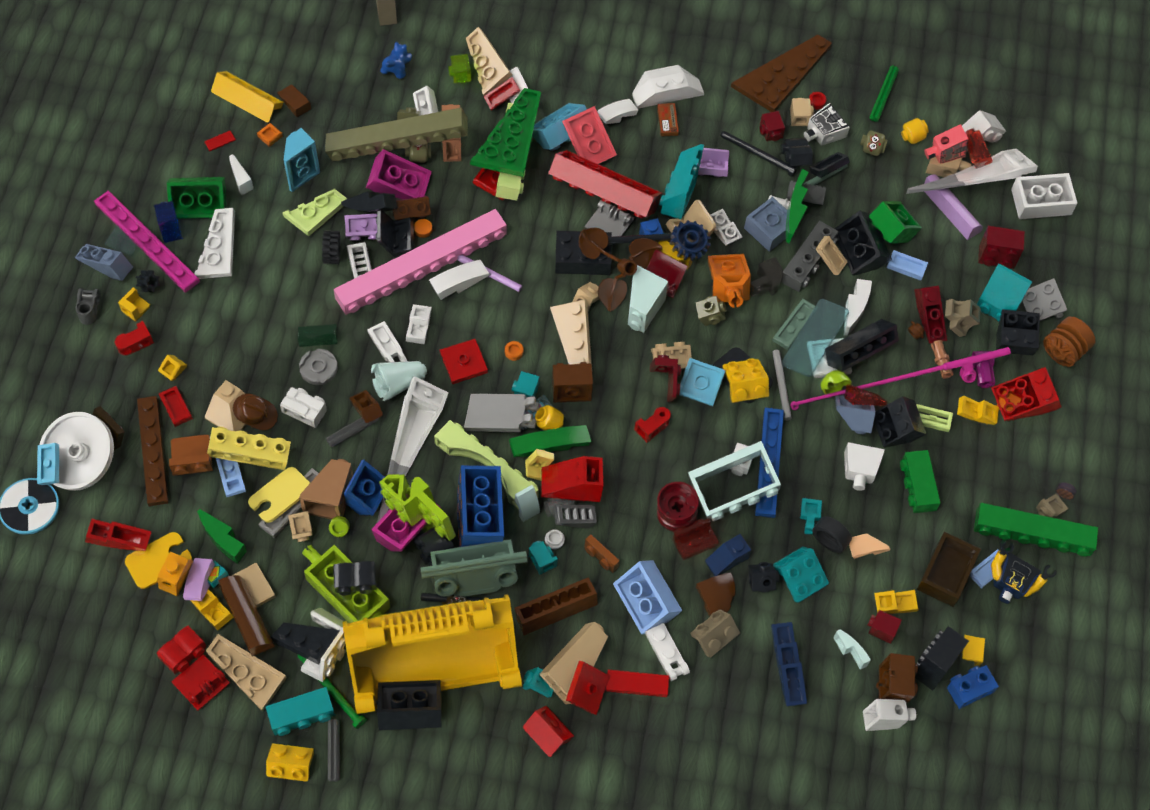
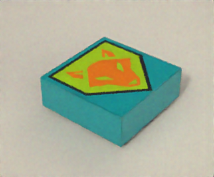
M215 560L213 561L215 566L207 579L213 588L219 584L218 580L229 575Z

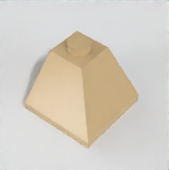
M225 380L214 393L205 414V419L217 427H224L230 431H242L247 424L237 420L233 413V404L239 396L245 393Z

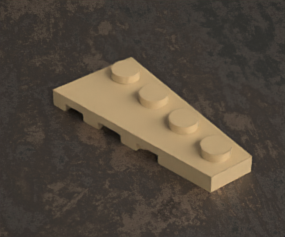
M478 27L466 37V41L474 60V67L479 76L478 80L482 86V93L485 96L512 76V73L482 29Z
M580 300L550 307L568 363H591L587 301Z
M219 634L206 650L207 654L262 712L287 678L285 674L257 657H252L249 652Z

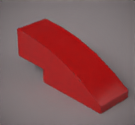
M91 519L85 542L111 548L146 551L152 531L114 521L107 523Z

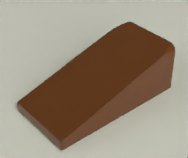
M292 84L277 92V95L296 118L311 110L309 100Z
M367 390L349 398L366 423L383 415L379 403Z

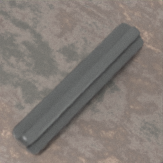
M361 417L326 437V441L330 447H333L374 424L379 418L366 423Z
M338 719L328 721V780L330 782L340 780V722Z

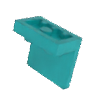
M802 546L773 564L775 570H778L779 574L783 576L794 601L797 603L829 584L817 556L811 548Z

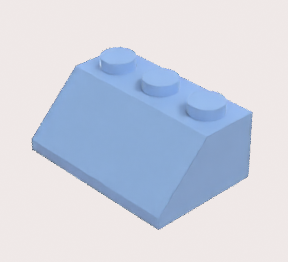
M653 560L639 561L613 583L641 634H645L647 630L662 623L669 622L682 612L681 607Z

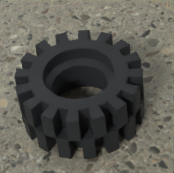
M324 230L323 264H339L341 254L339 231Z

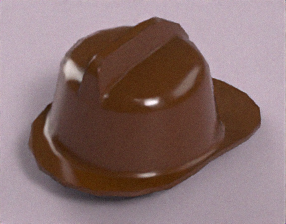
M242 394L233 404V413L237 420L255 429L269 430L277 422L278 414L274 405L259 396Z

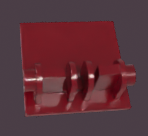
M655 249L646 270L667 280L666 295L674 298L688 266Z

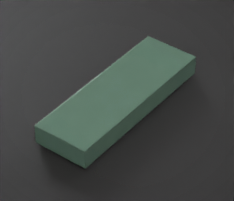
M802 299L775 334L772 341L789 350L816 314L818 307Z

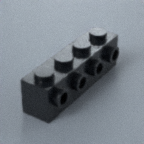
M880 319L825 348L827 365L843 372L898 342L897 324Z

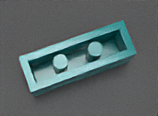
M327 687L265 706L274 735L279 736L287 735L296 728H308L312 723L318 721L320 723L327 722L331 717L335 716Z

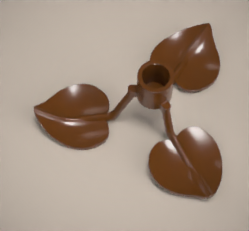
M595 227L583 229L579 236V247L586 257L596 259L601 252L618 262L617 268L621 274L615 276L614 279H604L598 287L599 299L606 309L611 312L621 304L627 293L626 282L618 279L626 277V275L635 274L637 265L644 269L647 268L655 249L660 251L662 246L651 239L638 238L629 245V252L631 254L629 259H619L603 250L608 245V235L604 230Z

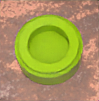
M342 516L334 517L329 524L330 533L336 537L345 536L350 528L349 521Z

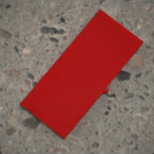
M227 131L204 141L208 150L212 151L236 139L231 131Z

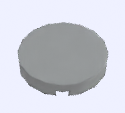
M324 349L308 351L299 363L301 376L305 381L313 385H324L330 382L338 370L336 358L332 353Z

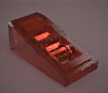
M846 385L844 398L852 405H887V401L879 394L853 385Z

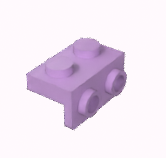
M704 148L698 175L727 177L729 150Z
M377 214L345 215L346 238H350V241H359L361 237H368V240H376Z

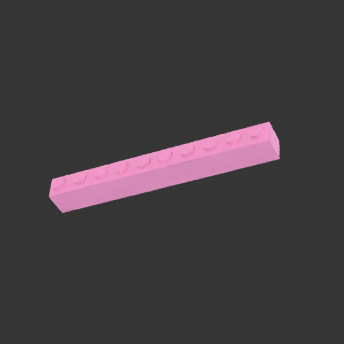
M494 209L335 288V299L345 315L354 313L361 307L370 305L377 299L388 296L393 291L404 288L409 283L420 280L425 275L436 272L447 264L454 263L459 255L468 256L473 251L484 248L495 240L502 239L507 235V225L497 210Z

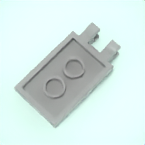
M471 394L464 429L466 431L521 432V427L535 428L536 420L532 419V414H525V410L538 411L539 402H536L535 397H526L525 394Z

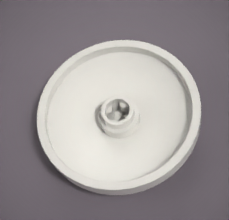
M72 412L59 417L47 428L40 441V445L59 444V483H54L53 485L66 490H82L94 485L105 475L112 462L114 442L109 428L101 419L85 412Z

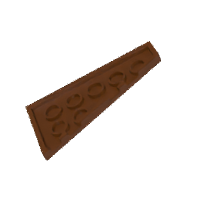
M816 35L731 83V87L770 112H775L831 48L832 43L820 35Z

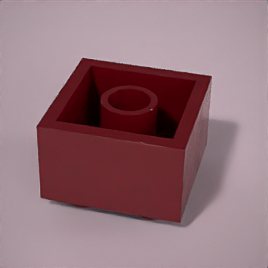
M988 226L979 245L978 263L986 266L1001 264L1008 269H1014L1024 250L1025 231Z

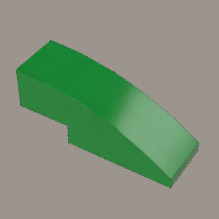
M199 509L197 513L211 541L226 557L238 564L247 552L245 545L234 538L235 534L232 527Z

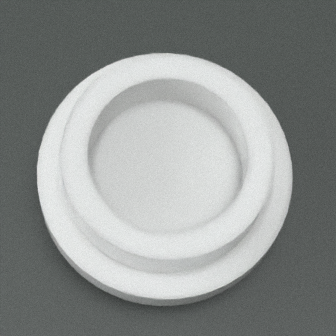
M551 530L545 536V543L551 549H559L564 544L565 537L559 530Z

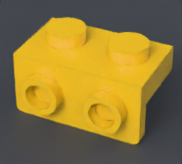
M272 743L266 760V775L268 777L308 781L314 749Z

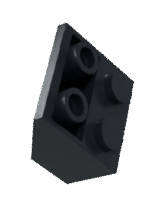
M1002 309L996 334V350L1009 347L1011 354L1033 356L1039 349L1040 313Z
M902 396L875 411L874 422L884 448L911 443L926 435L915 400Z

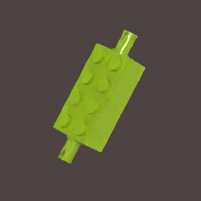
M312 545L307 546L309 550L306 548L303 550L302 554L312 563L304 570L306 580L348 623L361 621L366 617L368 619L380 617V615H383L391 608L389 599L378 588L369 594H361L360 591H355L350 595L343 596L335 592L333 565L352 563L335 545L322 556Z

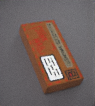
M675 103L657 104L660 135L678 136L679 130Z

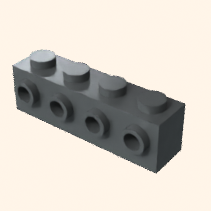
M819 220L782 272L780 282L797 292H800L802 287L806 288L811 280L810 276L817 273L821 260L824 262L816 251V247L824 236H830L836 245L838 242L836 238L838 231Z

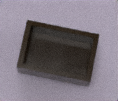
M944 532L916 590L954 607L981 549Z

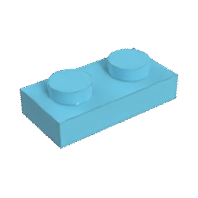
M59 444L38 445L37 484L59 483Z

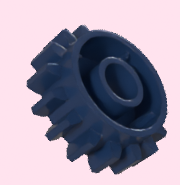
M687 220L685 224L680 222L678 227H674L670 235V245H674L672 251H678L677 257L683 255L684 260L690 257V260L693 261L695 256L697 259H700L710 247L708 242L711 237L707 236L708 230H705L703 225L697 224L696 221L693 223Z

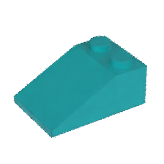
M998 264L977 305L981 308L982 313L988 314L999 321L1002 309L1014 311L1019 309L1032 281Z

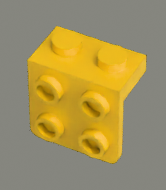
M750 358L746 361H732L723 365V369L726 370L725 375L730 383V400L732 403L769 397V378L758 359Z

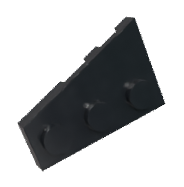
M284 622L274 632L271 639L274 643L319 665L322 656L340 630Z

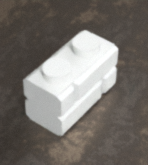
M291 387L280 404L282 413L314 428L318 426L321 418H323L327 411L326 403L321 397H312L302 388L295 389Z

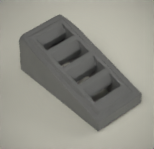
M553 506L556 525L589 529L597 523L595 506Z

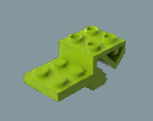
M389 474L379 482L382 488L380 492L386 499V505L392 511L395 509L398 512V517L404 523L407 521L413 527L423 518L428 525L432 523L435 526L434 529L439 536H445L449 541L456 536L448 515L436 505L429 486L420 477L413 479L411 487H409L405 475Z

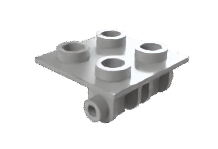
M600 200L598 203L599 208L584 227L587 229L595 227L605 232H612V237L622 236L634 220V217L616 208L615 205L612 206Z
M1054 278L1029 288L1023 299L1026 311L1040 313V321L1052 316L1061 318L1063 312L1067 311Z

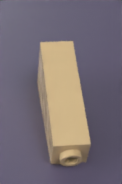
M596 622L585 624L539 674L565 704H572L566 701V697L578 662L583 661L594 667L608 638L604 633L603 627Z

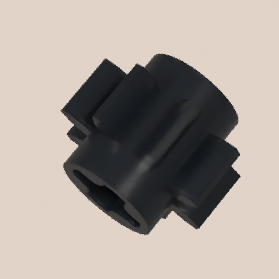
M141 270V274L136 276V286L142 288L141 292H155L154 288L160 286L158 284L159 276L154 275V270Z

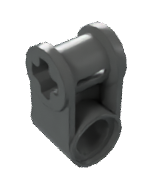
M78 289L75 308L82 324L89 325L96 320L100 303L99 289Z

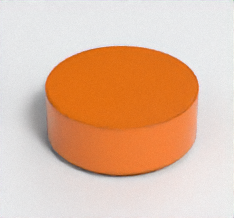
M427 219L416 221L414 224L415 234L421 238L430 236L432 233V223Z
M517 341L507 343L505 346V356L512 361L522 358L524 353L523 345Z

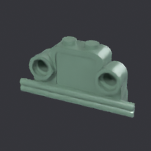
M510 539L501 542L430 552L432 566L420 569L422 579L434 577L435 592L438 595L446 597L454 594V596L466 597L496 592L501 586L509 587L515 584L518 579L515 564L527 562L526 551L514 553Z

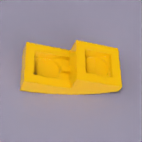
M962 396L959 398L957 415L973 421L995 425L998 420L999 407L985 400L977 402Z
M209 589L202 601L190 600L217 631L233 618L232 614Z
M892 590L874 593L877 612L881 610L888 614L918 611L915 590L896 593Z

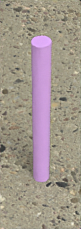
M459 255L457 261L463 264L473 261L464 255ZM485 267L490 274L488 277L517 292H520L522 289V285Z

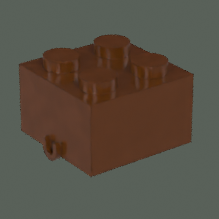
M890 653L879 665V682L876 684L877 689H879L878 699L905 700L907 704L916 696L918 686L915 683V676L918 666L915 663V656Z

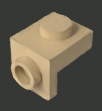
M589 282L578 288L572 302L587 301L589 311L592 303L599 300L598 286Z
M308 511L288 515L292 539H297V542L309 540V536H312L313 533Z

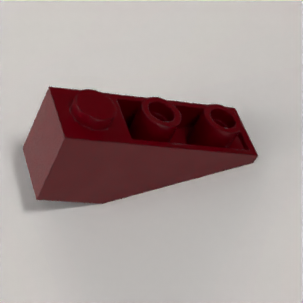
M939 285L914 289L917 309L928 343L930 344L937 340L947 341Z

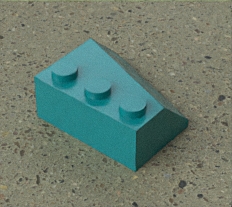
M703 144L680 153L675 170L671 173L670 183L666 185L664 192L666 194L662 195L659 203L662 206L661 214L682 219L697 182L704 149Z

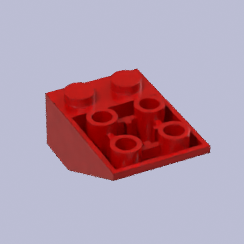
M1046 367L991 387L1004 421L1042 415L1061 408L1060 400ZM1010 393L1021 398L1020 403L1018 402L1015 405L1010 402V399H1007ZM1000 398L1006 401L1004 408L999 403ZM1008 407H1013L1012 411H1007L1006 409Z
M582 456L542 467L541 497L600 502L603 490V458Z

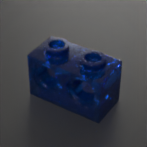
M173 201L154 205L164 243L183 239Z

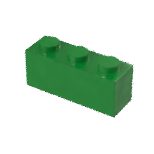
M928 450L905 452L902 460H900V468L905 473L904 485L909 491V506L912 507L913 513L937 511L940 499Z

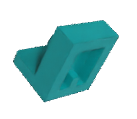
M536 667L528 670L524 675L522 688L525 690L532 689L547 698L551 697L554 690L539 675L542 669Z

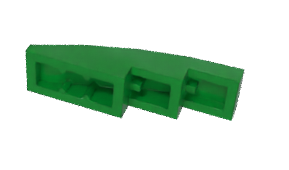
M804 169L801 170L787 210V243H790L808 207L802 204L808 191L807 188L803 187V184L809 172Z
M587 425L525 434L510 438L509 443L514 457H527L536 449L551 453V451L569 450L573 446H589L591 438Z

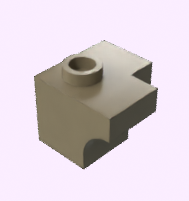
M971 299L967 301L946 300L945 317L950 320V330L959 337L966 336L969 328L980 324L981 308Z

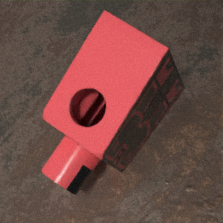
M960 124L933 138V146L924 150L928 160L936 157L941 164L966 157L968 137Z

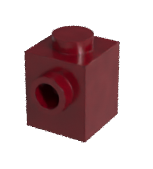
M779 111L765 113L761 116L759 129L766 141H776L783 138L785 126Z
M879 610L876 616L872 614L867 626L871 627L868 634L891 644L901 619Z

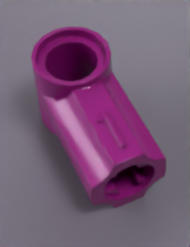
M973 351L972 356L991 351ZM995 358L973 364V368L976 369L977 383L981 388H989L995 385L993 371Z

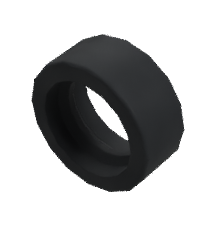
M828 516L821 517L812 530L814 537L821 545L836 553L843 552L852 540L848 529L836 519Z

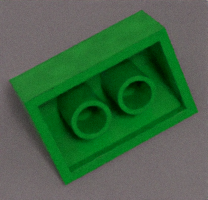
M225 177L170 178L167 181L170 219L213 218L215 209L226 208Z

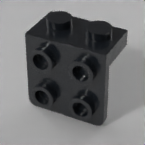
M382 209L377 210V242L393 257L401 256L413 250L414 220L409 217L393 221Z

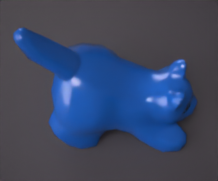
M395 42L391 54L382 62L380 69L382 74L386 75L392 72L398 79L406 76L405 64L411 61L412 55L407 53V46L405 44L401 45Z

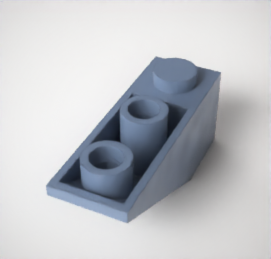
M89 244L83 246L75 257L104 275L121 281L133 268L121 252Z

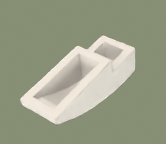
M476 260L449 269L431 278L429 281L440 300L455 291L459 294L490 274L482 261Z
M857 279L854 295H848L844 322V335L846 336L855 328L865 310L872 281Z

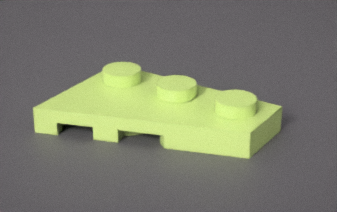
M333 189L315 197L314 201L308 204L302 203L298 205V208L295 210L283 212V216L306 235L310 236L344 207L341 205V201L347 198Z

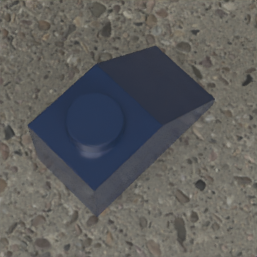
M741 534L723 543L705 560V563L713 575L718 576L749 559L751 549Z

